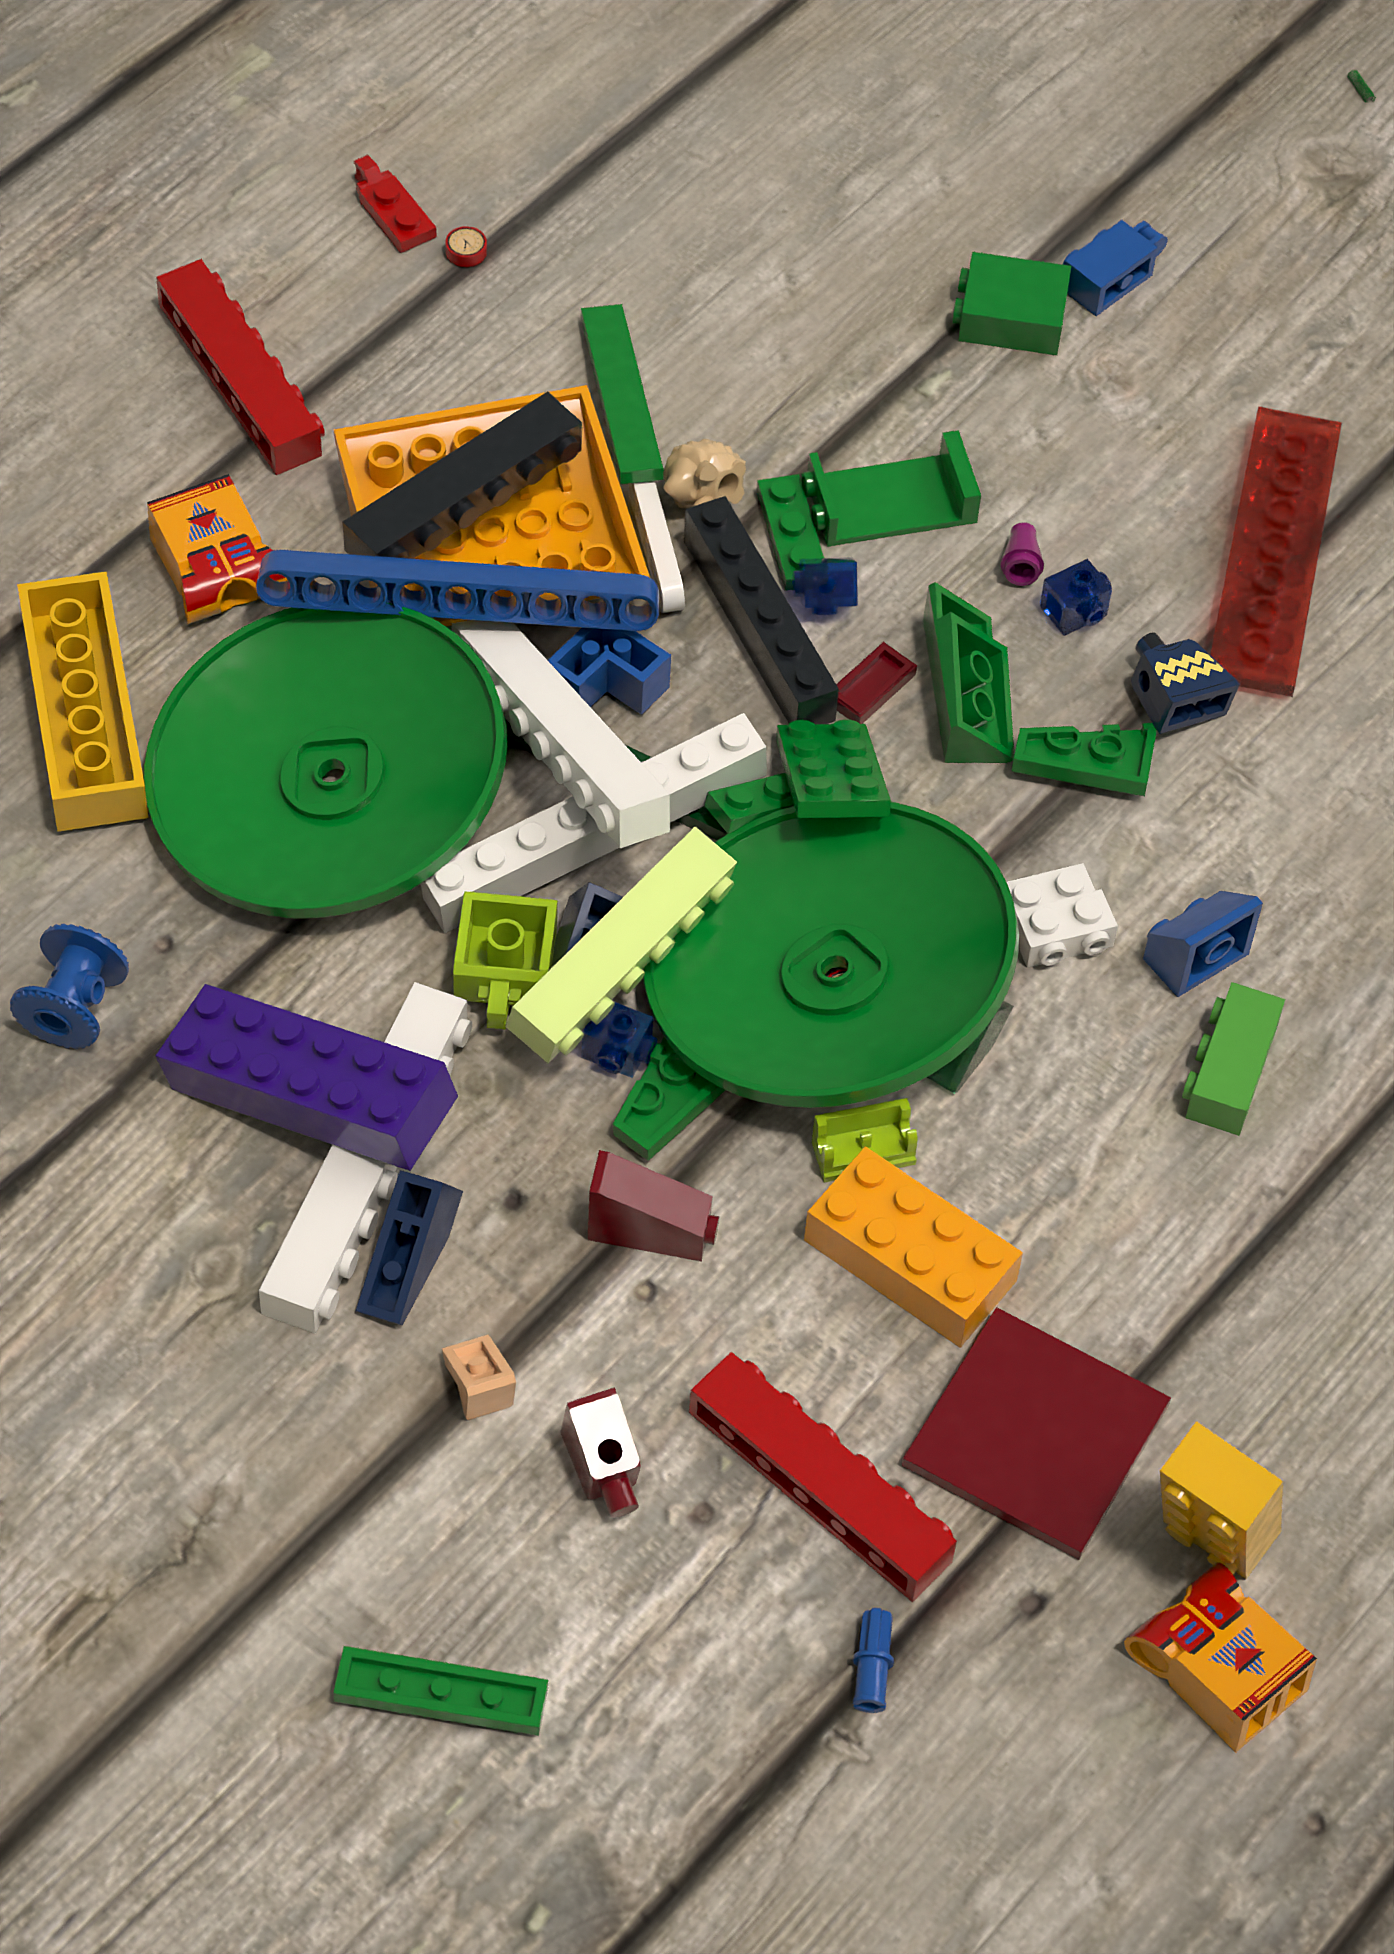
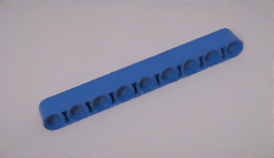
M273 550L267 553L261 560L256 584L257 594L261 600L268 605L277 607L401 615L398 612H402V607H406L428 617L628 631L646 630L657 622L659 616L658 586L653 579L641 574ZM272 574L283 575L288 580L278 582L274 581L269 576ZM324 577L328 578L333 583L329 585H322L316 582L314 579ZM369 580L375 582L378 586L367 588L359 582ZM414 583L420 585L423 589L412 591L407 589L405 585ZM459 586L465 588L469 592L465 594H456L450 591L449 589L452 587ZM498 590H508L514 595L510 597H501L495 594L494 592ZM553 593L558 598L555 600H545L539 595ZM589 596H597L602 598L603 601L590 603L584 599ZM634 599H642L647 601L648 604L634 606L629 602Z

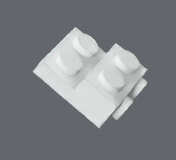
M1084 863L1007 882L1016 911L1019 950L1027 968L1041 964L1046 966L1054 965L1065 958L1085 953L1089 955L1098 954L1114 946L1118 925L1102 889L1095 891Z

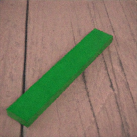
M623 305L581 308V322L620 484L663 480L664 468Z

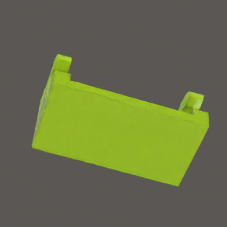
M908 1098L815 1115L812 1146L823 1182L835 1181L865 1146L897 1168L916 1165L917 1159L915 1155L918 1137L917 1130L910 1129L911 1107Z

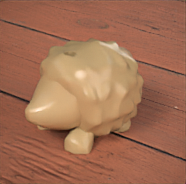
M702 439L698 442L690 440L686 444L674 447L671 455L667 458L663 474L665 480L664 490L680 508L687 509L726 496L732 504H738L744 495L743 476L746 471V463L737 453H733L731 446L723 445L721 442L710 441L709 439Z

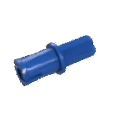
M872 1608L863 1613L860 1647L853 1657V1663L858 1667L853 1707L867 1713H879L886 1709L885 1697L888 1670L894 1665V1658L890 1655L893 1616L890 1612L881 1608Z

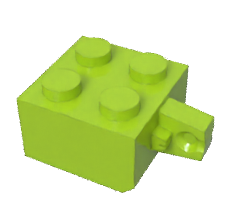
M464 891L454 959L453 991L454 996L467 1001L488 1003L487 1028L506 1030L509 1005L514 1006L551 969L557 935L558 900Z

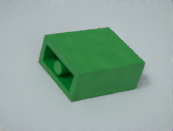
M972 251L970 268L961 267L958 292L965 293V298H956L952 323L960 324L958 341L1058 356L1071 266Z

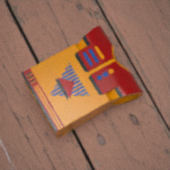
M229 474L147 502L150 540L180 596L182 595L187 624L227 611L235 605L261 599L256 590L260 564L263 557L273 550L262 543L260 534ZM272 574L269 576L271 579L278 582L288 580L286 577L279 574Z
M1219 1562L1214 1564L1187 1587L1186 1595L1182 1602L1157 1612L1124 1641L1125 1649L1130 1657L1152 1674L1168 1679L1170 1687L1235 1753L1308 1691L1317 1660L1312 1653L1250 1597H1244L1234 1575L1224 1564Z

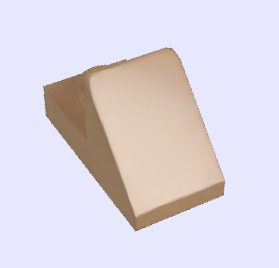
M489 1334L442 1348L445 1366L458 1385L464 1416L467 1420L507 1409L513 1405L516 1387L514 1372Z

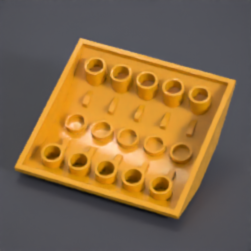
M584 385L549 391L550 394L582 422V449L573 460L555 467L546 473L539 482L524 487L512 495L503 505L493 507L479 516L469 527L459 529L445 538L435 549L425 551L414 559L641 574L650 577L588 386ZM544 393L334 429V438L351 516ZM369 581L370 588L378 586L375 582ZM414 583L405 585L407 589L412 591L423 589V587ZM459 586L452 587L449 589L450 591L456 594H465L469 592L465 588ZM498 590L494 592L495 594L501 597H510L514 595L508 590ZM553 593L539 595L545 600H555L558 598ZM589 596V597L585 598L584 600H586V601H587V600H593V599H598V598H600V597H597V596ZM430 617L446 627L452 626V623L469 621L467 619Z

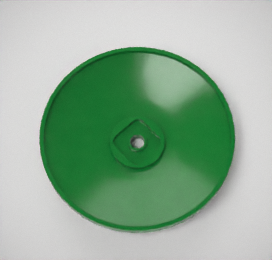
M291 607L262 617L232 633L206 652L176 684L160 710L147 745L144 764L147 806L152 822L167 852L178 867L193 882L208 893L242 909L276 917L321 918L343 915L386 902L419 885L451 861L481 826L495 800L505 769L507 729L503 707L492 677L473 649L455 632L437 620L406 607H402L403 611L398 612L401 615ZM330 770H344V774L340 779L333 782L323 781V777Z
M891 802L890 817L798 818L793 806L757 818L715 842V844L737 861L730 877L734 882L733 887L719 903L716 904L710 900L702 908L705 912L704 916L689 933L686 934L681 930L672 939L675 944L662 961L656 964L651 960L643 968L649 1004L660 1032L681 1060L701 1077L738 1096L762 1103L786 1107H834L871 1100L906 1088L930 1076L969 1047L988 1026L1008 993L1018 958L1019 931L1014 902L1001 870L988 852L975 839L956 825L927 811L896 802ZM832 968L847 969L839 977L831 978L825 976Z

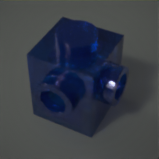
M852 557L800 559V570H795L792 573L793 596L800 597L801 604L805 608H812V614L814 615L838 614V607L858 606L857 562Z
M1087 558L1044 579L1040 607L1063 636L1086 625L1093 626L1103 620L1108 614L1113 588L1106 574L1101 571L1099 572Z
M614 1002L615 1005L599 1024L596 1025L590 1021L585 1026L581 1058L597 1064L608 1073H620L633 1078L641 1062L644 1064L650 1062V1055L658 1041L656 1037L652 1036L653 1017Z

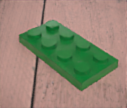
M845 719L838 720L834 724H814L806 720H796L790 722L789 725H777L776 743L798 818L890 817L891 799L866 724H859L854 720Z

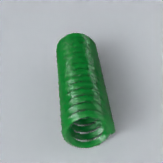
M1358 70L1350 71L1347 77L1364 102H1367L1366 99L1368 97L1374 102L1376 96Z

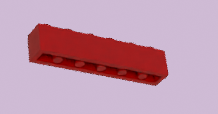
M199 259L157 276L160 308L274 473L279 475L321 457V438L325 436V431L319 416L316 413L310 414L307 410L301 391L296 384L290 385L278 358L275 355L269 356L265 350L261 334L255 327L250 328L238 301L235 299L231 301L219 274L217 272L211 273L203 260Z
M731 1351L691 1389L689 1413L912 1603L953 1562L957 1540L954 1538L950 1528L936 1517L930 1518L916 1507L915 1501L905 1489L897 1485L891 1486L879 1476L877 1469L868 1458L861 1454L854 1455L840 1443L838 1435L831 1427L822 1422L817 1424L803 1412L802 1406L794 1396L785 1391L780 1393L766 1381L763 1372L753 1362L748 1360L743 1362Z

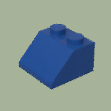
M1219 891L1206 900L1199 898L1193 901L1181 915L1170 921L1168 919L1161 920L1151 928L1147 935L1148 939L1143 960L1169 989L1179 997L1249 955L1263 902L1257 896Z

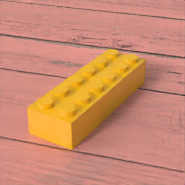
M107 571L17 584L57 832L149 818L143 773Z

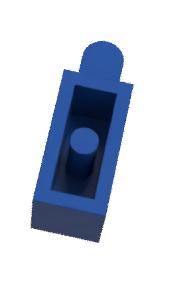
M1120 220L1108 230H1101L1090 243L1080 250H1073L1065 258L1062 265L1071 266L1067 294L1094 316H1098L1153 276L1156 257L1166 247L1167 237L1153 229L1146 221H1142L1132 228L1126 222Z

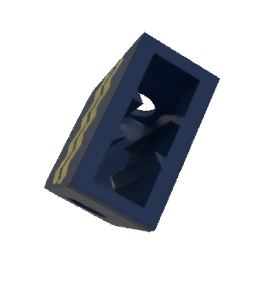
M1152 632L1146 634L1137 642L1135 649L1141 657L1131 678V685L1159 734L1227 715L1240 683L1196 641L1187 639L1166 645L1157 633Z

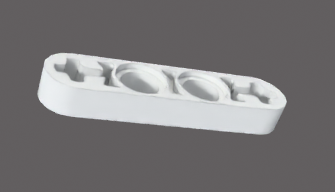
M655 481L629 483L631 505L650 576L659 589V609L661 613L684 610L685 596L683 583Z

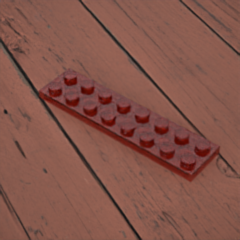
M1258 406L1210 655L1240 683L1239 687L1293 697L1342 422Z

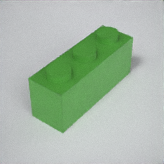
M1231 982L1226 999L1216 998L1208 1022L1209 1024L1216 1025L1212 1036L1203 1034L1195 1058L1196 1061L1203 1064L1199 1073L1190 1071L1182 1094V1098L1190 1100L1186 1119L1240 1136L1286 999Z

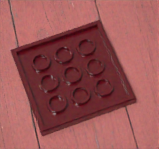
M996 1307L905 1454L902 1467L1080 1560L1166 1412L1171 1397Z

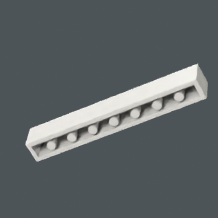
M482 620L452 623V631L473 649L492 677L503 707L504 717L510 723L514 734L518 737L521 736L526 741L536 759L542 760L549 767L555 780L559 784H564L572 793L577 805L587 810L595 819L602 833H607L619 848H623L670 832V794L514 623Z
M742 713L642 762V764L670 794V822L705 806L709 791L757 780L766 776L767 750L766 745L746 715ZM574 796L459 851L451 861L421 883L423 899L445 934L460 925L464 891L522 896L619 847L607 833H602L599 830L595 819L585 808H580Z
M414 982L384 1042L443 1061L449 1075H451L454 1065V1058L452 1056L457 1046L463 1048L466 1045L472 1029V1021L467 1020V1000ZM335 1145L331 1146L259 1289L262 1315L315 1334L323 1318L330 1319L339 1300L340 1293L337 1289L343 1277L350 1279L359 1259L358 1246L362 1238L369 1239L372 1236L379 1216L376 1210L382 1198L389 1200L393 1193L398 1173L395 1172L397 1166Z

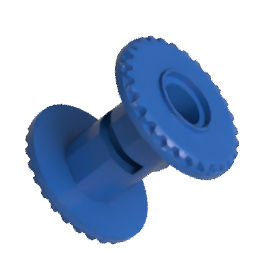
M55 924L43 932L39 942L42 953L55 966L51 974L52 978L48 980L45 987L26 986L17 989L10 999V1011L24 1029L39 1039L59 1047L83 1049L86 1046H91L100 1034L99 1023L87 1008L93 1004L97 1005L102 1001L105 987L119 985L126 979L129 972V962H127V957L123 955V951L118 949L116 944L110 942V939L103 937L100 933H95L91 929H85L83 926Z

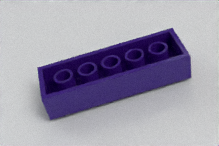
M208 984L202 987L155 1055L171 1089L408 1171H411L458 1098L454 1084L443 1061Z

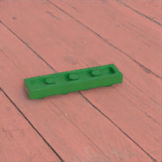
M344 1646L333 1697L334 1702L539 1736L548 1692V1679Z

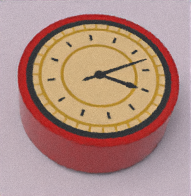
M463 226L455 228L448 233L445 240L446 256L450 262L457 266H476L487 255L486 236L482 231L474 227Z

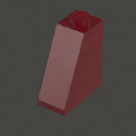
M599 1150L589 1190V1241L702 1262L705 1244H715L720 1216L711 1215L713 1196L613 1153Z

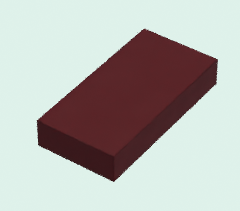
M883 641L836 684L839 688L837 711L847 719L863 724L916 675L917 665Z

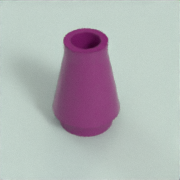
M1025 522L1015 524L1011 528L1010 539L1001 560V570L1007 580L1019 586L1034 583L1044 570V561L1036 538V529L1033 525Z

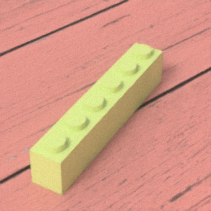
M694 827L512 1007L505 1027L547 1063L560 1051L565 1056L568 1055L583 1038L584 1033L581 1030L590 1021L596 1025L599 1024L615 1005L612 999L621 990L626 994L631 992L645 975L642 969L651 960L656 964L662 961L675 944L672 939L681 930L686 934L689 933L699 923L705 914L702 908L710 900L716 904L719 903L728 894L734 885L730 877L737 861L698 828Z

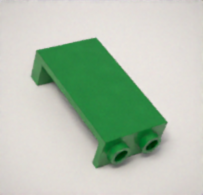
M959 430L942 433L940 453L936 456L824 473L818 453L814 452L809 453L808 469L801 474V482L806 498L812 497L814 504L812 505V519L816 531L822 530L827 547L978 522L981 493Z

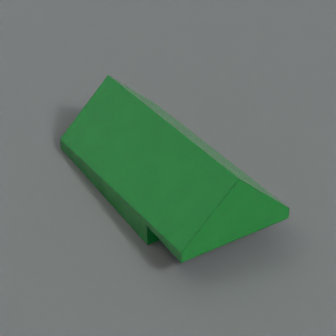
M934 582L928 585L923 624L944 762H1012L1014 759L1008 648L993 639L992 619L990 616Z

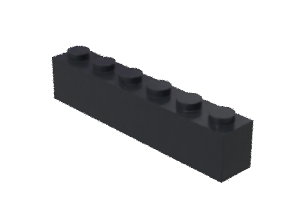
M547 391L342 521L344 550L351 555L414 559L425 551L435 549L448 536L461 528H467L472 525L479 516L495 506L503 505L512 495L529 484L533 485L539 482L546 473L560 464L573 460L582 449V422Z
M723 496L687 508L685 513L684 543L788 724L796 720H806L814 724L835 722L839 688L727 497Z

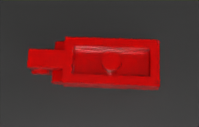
M369 155L354 160L356 169L354 178L358 182L356 183V190L359 193V202L400 253L437 237V227L395 175H392L389 170L381 172L378 164Z

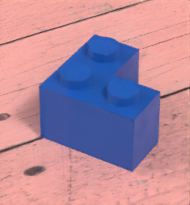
M582 627L548 659V662L590 707L608 692L642 715L670 688L671 654L636 631Z

